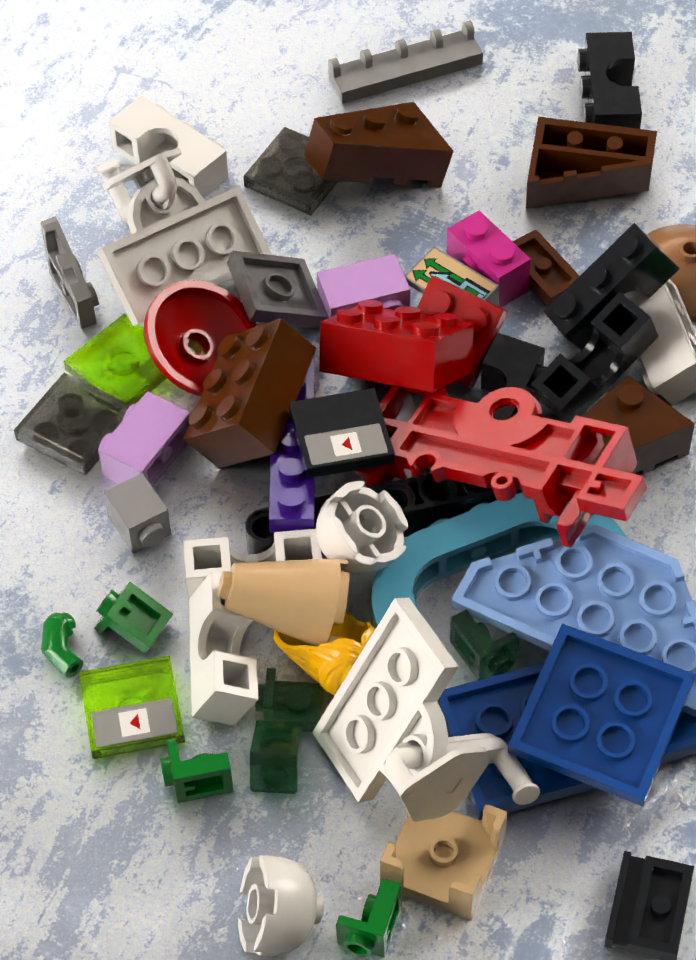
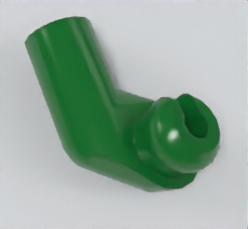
M55 612L49 615L43 623L41 650L67 678H71L81 670L84 664L83 660L67 646L68 637L73 634L74 631L72 629L76 627V622L69 613Z

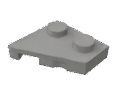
M56 216L41 221L49 273L80 328L84 329L96 324L94 306L99 305V301L93 285L90 282H85L80 264L72 253Z

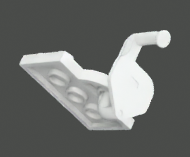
M180 148L159 153L122 173L118 170L119 162H110L97 168V173L101 174L104 181L102 184L104 191L108 190L121 219L129 225L131 235L99 249L97 254L133 326L145 320V315L151 302L163 289L171 284L185 280H200L219 286L232 280L233 277L227 261L233 251L272 255L239 186L205 201L194 186L183 179L175 178L169 162L182 154ZM132 179L138 188L133 198H131L124 184Z
M409 597L394 598L314 728L313 735L358 802L373 800L388 778L413 821L440 818L454 811L465 800L490 763L496 765L513 790L512 799L515 803L519 805L532 803L539 797L540 788L532 782L516 756L508 753V745L504 740L490 733L448 737L446 720L437 700L459 666Z

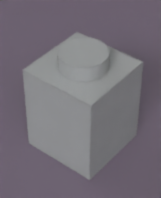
M143 473L104 491L108 518L132 554L146 547H154L162 542L164 538L171 535L168 509Z

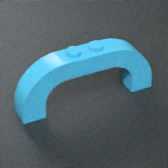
M519 493L508 501L497 500L492 503L478 504L466 513L450 519H439L429 527L411 534L404 539L405 551L386 568L376 572L371 596L372 626L375 629L377 628L394 598L409 597L419 610L415 601L426 587L438 580L468 569L472 562L490 557V560L515 551L516 548L550 537L552 541L560 539L556 522L560 517L553 516L549 523L541 522L534 500L525 498L523 493ZM594 514L585 525L597 524L626 537L619 525L609 517Z

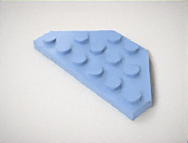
M597 524L585 526L571 548L563 546L561 539L552 541L550 537L516 548L515 553L493 560L487 557L472 562L451 599L452 608L550 651L563 623L696 674L695 600H692L687 588L684 573L678 559ZM696 677L683 708V712L696 717Z

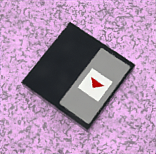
M375 388L289 402V414L307 479L394 464L395 454Z

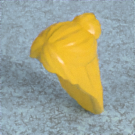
M345 612L343 624L333 623L330 635L337 636L338 639L330 643L312 646L277 630L274 631L273 640L277 647L282 649L293 662L299 665L311 678L320 683L324 690L335 696L374 633L375 628L369 622H361L353 615Z

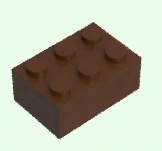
M282 318L225 337L218 347L217 352L219 355L214 367L204 380V390L198 405L189 416V426L183 441L218 468L275 454L290 417L289 402L296 401L317 348Z

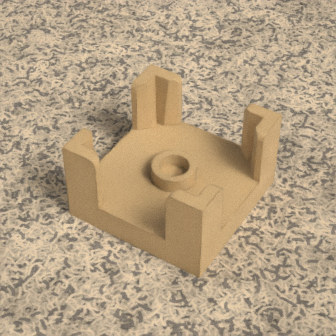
M485 805L482 821L456 811H452L440 818L413 821L407 812V819L395 845L388 842L381 857L380 883L382 879L401 883V895L471 921L505 840L508 812Z

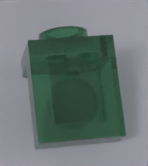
M467 610L451 617L450 643L477 680L485 679L491 675L504 674L513 667L518 660L519 638L514 632L493 642L487 627L482 622L476 623Z
M267 668L265 684H258V700L255 703V711L263 712L265 730L313 732L322 717L324 689L320 686V683L277 681L276 668Z
M256 720L250 748L251 791L295 794L297 792L298 764L303 742V723Z

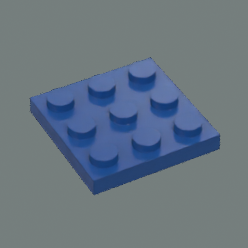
M562 623L508 744V753L644 806L695 682L696 674Z
M544 663L445 689L437 702L446 720L448 737L490 733L501 738L508 745ZM516 756L532 782L540 788L539 797L535 801L526 805L515 803L512 799L513 790L494 763L488 764L469 792L478 820H482L485 805H490L509 813L596 788Z

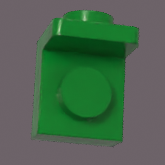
M129 582L119 594L111 590L101 602L96 612L102 615L94 629L102 633L109 627L145 653L153 645L173 613Z
M176 739L166 740L169 757L160 759L165 787L174 785L178 803L234 792L227 752L220 754L202 753L192 759L180 761Z
M382 879L377 895H368L361 920L339 915L336 923L337 943L342 945L348 952L357 956L369 957L373 954L385 958L402 907L401 883Z

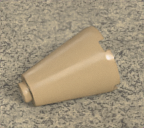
M332 558L233 563L230 572L222 571L218 587V598L225 599V609L307 644L319 646L320 644L330 643L338 639L337 636L330 635L333 623L343 624L350 573L342 570L349 565L348 560Z

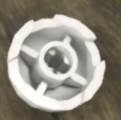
M359 480L346 483L326 500L317 518L316 535L322 553L327 559L339 558L348 560L349 565L342 571L365 575L386 568L405 551L406 546L403 545V532L408 528V522L400 505L388 492L383 490L378 494L370 488L363 487L365 482Z
M267 854L250 858L240 887V894L248 895V919L238 918L240 942L246 953H256L261 956L284 955L300 947L310 936L314 924L321 922L324 910L323 897L321 894H316L315 883L306 868L288 858Z

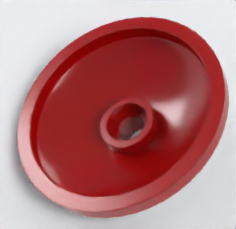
M185 280L169 285L151 302L144 320V338L148 352L161 373L180 389L201 397L204 390V380L214 367L219 355L217 350L222 340L230 334L254 328L257 324L256 322L249 321L243 303L226 289L206 281Z

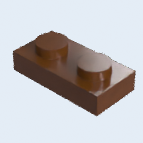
M537 230L512 241L531 259L529 286L547 306L579 277L577 272Z

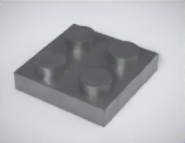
M233 251L227 265L250 322L269 323L282 318L290 326L320 329V322L328 319L305 259Z

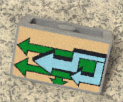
M434 246L405 274L408 285L422 294L432 275L499 306L498 284Z

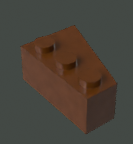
M415 102L314 118L304 156L324 181L371 183L372 177L393 178L394 185H406L408 179L426 180L429 187L441 188L454 151Z
M538 117L527 180L526 209L649 191L657 131Z
M629 376L581 416L628 427L637 460V465L632 472L633 474L640 471L643 475L654 470L655 464L674 456L680 459L689 455L695 423ZM601 434L604 446L591 464L595 465L612 436Z

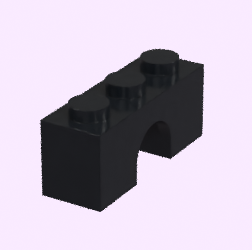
M632 32L586 33L585 48L578 49L577 53L578 72H585V76H581L580 95L581 99H588V103H584L583 122L640 129L642 109L639 86H632L635 63Z
M634 223L543 312L562 335L582 351L593 333L590 322L619 292L624 295L630 291H641L650 298L680 268L657 243Z
M621 292L590 322L593 333L583 350L569 360L560 353L531 383L540 402L563 422L571 423L575 416L581 417L659 337L651 317Z
M497 333L482 362L480 389L492 392L500 388L517 387L533 395L534 389L531 383L547 368L543 366L545 348ZM465 394L463 400L475 403H478L481 400L480 398L468 394ZM514 406L501 407L495 412L493 418L497 420L509 419L517 414L518 409Z

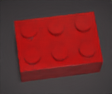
M359 301L358 306L351 309L338 310L337 315L320 322L319 372L434 393L472 373L474 323L459 321V316L452 313H437L429 316L420 314L421 310L416 307L403 306L397 307L394 310L383 308V303L380 301Z

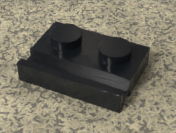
M624 851L604 947L612 949V946L625 948L628 953L659 960H677L694 866L646 856L645 859L631 856V852Z

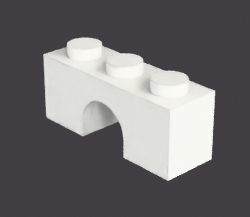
M142 95L109 120L112 148L135 164H139L159 153L180 148L182 154L169 162L175 178L183 179L194 186L203 198L229 178L227 153L221 144L209 140L197 132L192 125L180 121L169 114L163 106L154 104Z
M316 528L274 532V543L268 550L250 555L232 550L229 545L228 536L183 540L188 599L211 571L221 574L222 571L230 572L233 563L322 559Z
M211 571L189 598L192 718L235 726L258 700L257 659L240 655L243 635L253 620L225 609V599L218 598L221 573Z

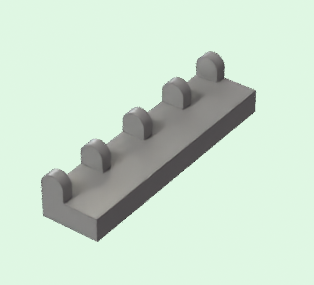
M469 20L462 23L461 31L442 36L439 29L433 30L430 33L429 40L408 46L406 41L401 39L395 42V49L371 55L370 50L365 49L360 51V59L339 64L337 58L329 59V80L343 104L483 64V52L474 39V26Z

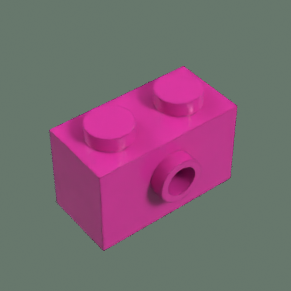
M481 211L473 213L447 229L446 254L498 284L499 307L505 306L528 292L531 259Z

